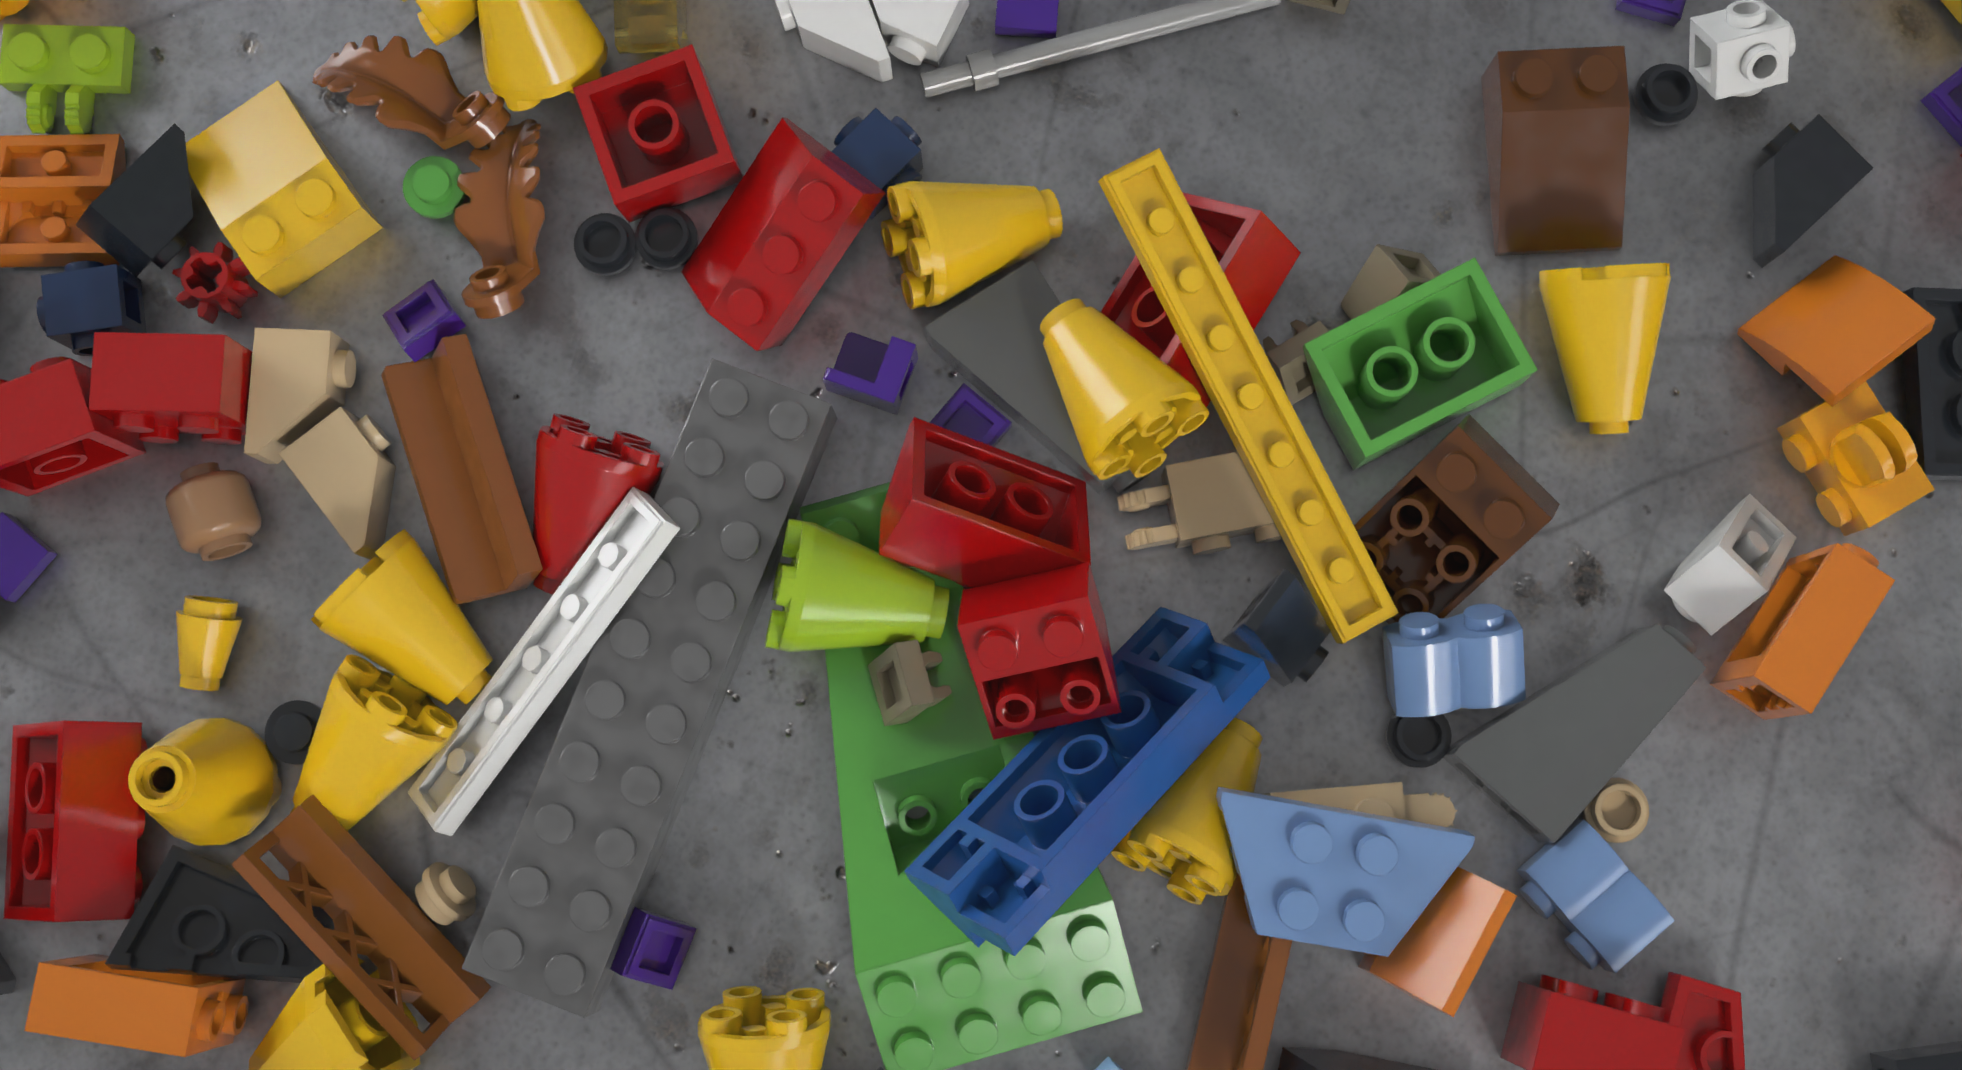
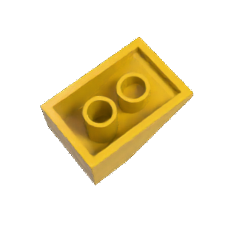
M278 80L186 142L189 175L220 230L254 279L279 298L284 297L383 229L294 100Z

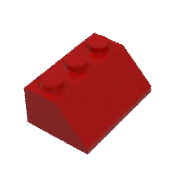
M782 117L681 272L706 312L758 352L781 346L885 192L788 118Z
M1182 192L1254 331L1301 252L1261 210ZM1135 255L1101 310V313L1189 381L1196 388L1201 396L1202 403L1207 408L1211 399Z
M914 417L908 427L881 509L879 555L893 559L902 565L916 567L950 579L961 586L972 588L1089 562L1091 566L1086 481Z
M63 720L13 725L3 919L43 922L131 919L135 904L140 900L143 888L142 874L139 867L136 866L137 840L142 836L145 827V810L133 799L128 785V776L134 761L148 749L146 740L142 737V722Z

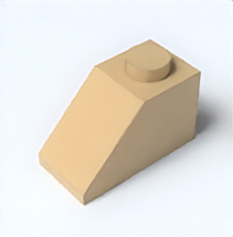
M255 328L244 445L245 454L265 464H279L283 460L279 455L282 450L340 406H345L346 388L353 386L356 377V359L354 352L349 350V343L331 330Z
M340 406L282 450L279 455L353 553L371 560L377 556L375 552L385 542L396 465L384 451L391 444V441L373 418L366 414L360 419Z

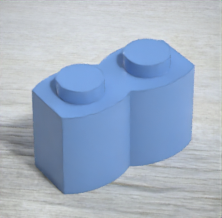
M1476 604L1466 608L1464 613L1447 619L1438 618L1432 613L1414 612L1402 616L1399 622L1382 627L1387 697L1396 716L1427 717L1449 713L1459 708H1497L1512 705L1526 699L1523 628L1511 610H1504L1495 604Z
M1576 819L1556 843H1546L1516 870L1526 882L1519 889L1522 896L1543 918L1548 919L1552 914H1555L1571 933L1564 939L1565 944L1590 970H1593L1599 964L1605 971L1618 972L1675 921L1654 894L1628 869L1612 847L1584 819Z

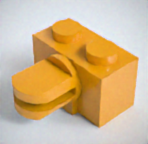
M1866 381L1833 407L1826 401H1823L1776 428L1783 438L1782 449L1787 460L1797 471L1805 473L1818 494L1816 496V503L1821 514L1832 526L1839 527L1844 536L1872 527L1935 490L1917 462V451L1909 433L1892 415L1891 411L1885 412Z

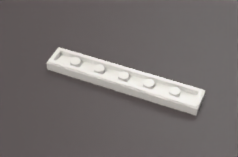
M632 487L462 717L457 729L445 747L431 759L407 792L435 832L449 836L455 833L680 530V527L647 493Z

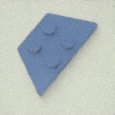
M1218 787L1216 793L1218 806L1223 813L1232 846L1230 849L1236 871L1243 885L1244 900L1250 922L1258 935L1388 957L1471 850L1475 840V836L1470 832L1449 827Z

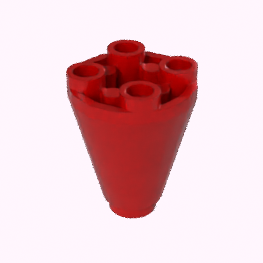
M557 413L553 414L550 426L543 425L540 428L536 442L533 540L543 569L534 579L533 585L536 588L552 595L555 593L632 487L650 495L660 479L664 463L659 460L661 454L650 449L651 442L649 440L623 431H615L611 440L589 432V423Z

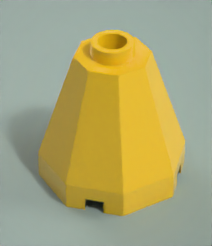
M358 957L359 965L365 962ZM322 964L304 977L250 1057L249 1070H413L421 1063L420 1057L414 1061L334 974ZM378 970L374 971L369 976L379 978ZM403 1002L404 1014L418 1027L417 1021L405 1002Z

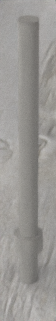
M1196 0L992 54L990 49L967 54L966 62L920 73L921 84L926 98L973 86L974 91L998 86L999 79L1279 5L1281 0Z

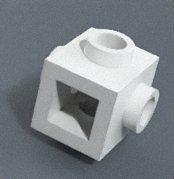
M1740 0L1731 3L1724 10L1690 18L1689 72L1693 75L1695 81L1715 100L1731 96H1752L1761 92L1763 88L1788 82L1789 57L1794 54L1796 47L1795 34L1791 24L1763 0Z

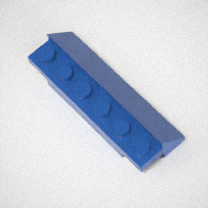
M1160 607L1112 656L1121 702V713L1040 730L904 871L908 879L978 948L986 940L1016 956L1271 678L1264 659L1215 642L1208 623Z

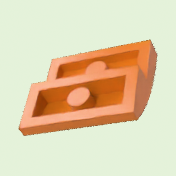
M120 134L0 136V268L64 267L68 263L77 261H96L103 263L104 266L120 265L117 260L75 225L89 205L126 170L125 143Z
M1834 255L1738 328L1737 335L1782 376L1789 370H1792L1833 407L1932 330L1936 318L1883 278L1858 264Z

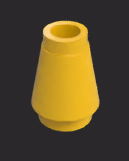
M185 596L183 610L176 611L179 673L181 674L180 687L200 691L219 690L221 678H223L243 618L237 616V601L210 596Z

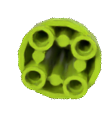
M789 518L782 557L792 559L791 564L778 562L771 600L775 601V605L783 607L782 611L771 610L765 648L799 652L893 645L897 642L918 640L919 643H922L925 637L941 638L949 605V588L936 586L934 578L902 565L893 559L879 555L878 552L816 523Z

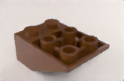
M1470 414L1456 425L1354 524L1399 612L1385 620L1388 624L1399 622L1402 616L1414 612H1427L1436 615L1438 618H1445L1549 523L1560 505Z

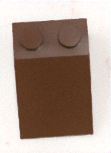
M1625 46L1498 51L1481 77L1495 256L1620 250L1623 244L1630 113Z

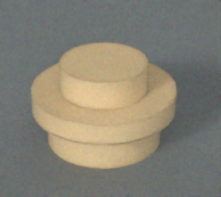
M1611 778L1582 811V816L1606 842L1623 843L1636 838L1644 830L1649 818V804L1645 794L1636 784L1623 778Z
M434 862L423 871L422 881L415 887V895L422 910L433 921L440 925H449L453 921H465L475 913L476 887L467 872L456 865L449 866L442 862Z

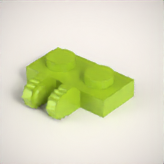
M3 24L0 85L8 91L27 92L25 118L27 119L26 124H28L32 133H52L55 122L54 116L56 115L58 92H65L64 119L70 134H90L93 123L92 117L94 116L95 94L131 93L135 35L128 28L119 26Z

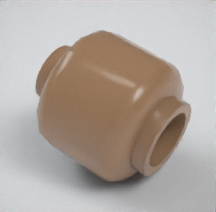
M216 462L198 464L180 473L182 482L174 486L165 497L166 508L181 549L186 552L200 554L203 561L228 558L249 549L252 546L251 537L261 528V516L247 477L234 470H220L219 464Z

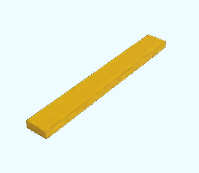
M1160 148L1101 177L1098 182L1321 615L1331 630L1335 642L1344 644L1398 614L1397 608Z

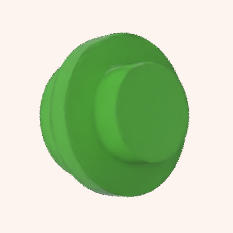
M429 156L418 160L408 169L403 180L405 200L416 213L426 218L438 219L453 214L455 209L462 205L466 196L457 186V179L462 174V171L454 162L441 156Z

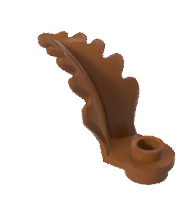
M374 35L365 37L359 48L355 42H347L340 54L338 52L331 54L327 62L318 67L313 73L312 83L320 87L327 86V89L331 92L351 91L347 95L346 100L354 105H378L375 116L386 127L424 134L444 150L468 141L476 149L481 148L492 141L505 128L511 118V114L503 106L504 98L494 94L493 91L483 95L479 90L464 97L459 93L447 63L440 52L426 48L415 57H411L408 43L401 36L391 38L382 51L379 50L377 37Z
M526 119L517 125L505 126L502 130L503 134H498L492 141L486 144L489 149L483 150L478 148L472 150L469 154V159L481 170L478 172L462 173L457 179V186L470 197L471 201L455 209L454 223L482 257L483 268L469 277L470 283L463 289L461 295L465 305L474 308L476 316L480 319L501 317L518 309L525 301L522 290L540 274L535 249L545 220V212L540 200L530 198L540 179L539 167H529L539 151V145L535 142L540 138L539 130L541 124H538L534 119Z

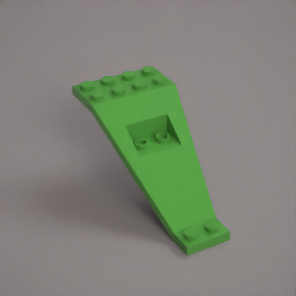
M890 482L799 507L802 521L816 523L879 553L881 509ZM910 567L934 578L936 586L949 588V605L941 638L925 637L924 641L919 643L921 653L934 651L941 654L943 661L932 670L927 671L930 685L933 687L950 685L952 693L937 705L922 711L908 723L884 726L868 664L892 645L825 650L855 975L885 1070H944L1143 1012L1113 898L1098 866L1016 956L986 940L978 948L905 874L904 871L973 801L968 798L971 792L979 788H985L1036 736L1034 731L993 740L957 627L962 591L966 590V588L950 579L916 567ZM916 806H921L928 810L923 817L918 819L906 816L908 810Z

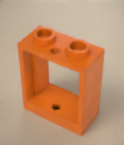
M1835 543L1790 558L1710 685L1763 720L1812 714L1892 587L1895 579L1877 568L1879 561L1871 553L1849 543H1843L1842 545Z
M101 954L42 961L38 963L24 1030L187 1057L232 1044L234 1036L240 1034L245 1025L249 1009L248 997L243 995L246 979L111 969L105 964L109 956Z

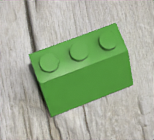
M1476 258L1318 336L1302 346L1323 415L1353 471L1519 387L1538 370Z

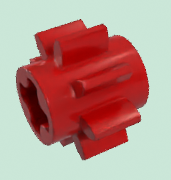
M217 242L213 253L200 252L195 247H190L189 253L191 257L187 259L182 268L173 269L172 274L181 279L182 286L185 289L175 298L177 302L188 309L198 306V317L211 324L216 321L218 312L229 313L237 319L242 318L240 308L246 303L248 297H258L259 292L249 286L246 276L251 273L240 257L233 260V250L222 242ZM214 278H215L216 283H217V285H218L217 288H216V285H215V283H214V281H213Z

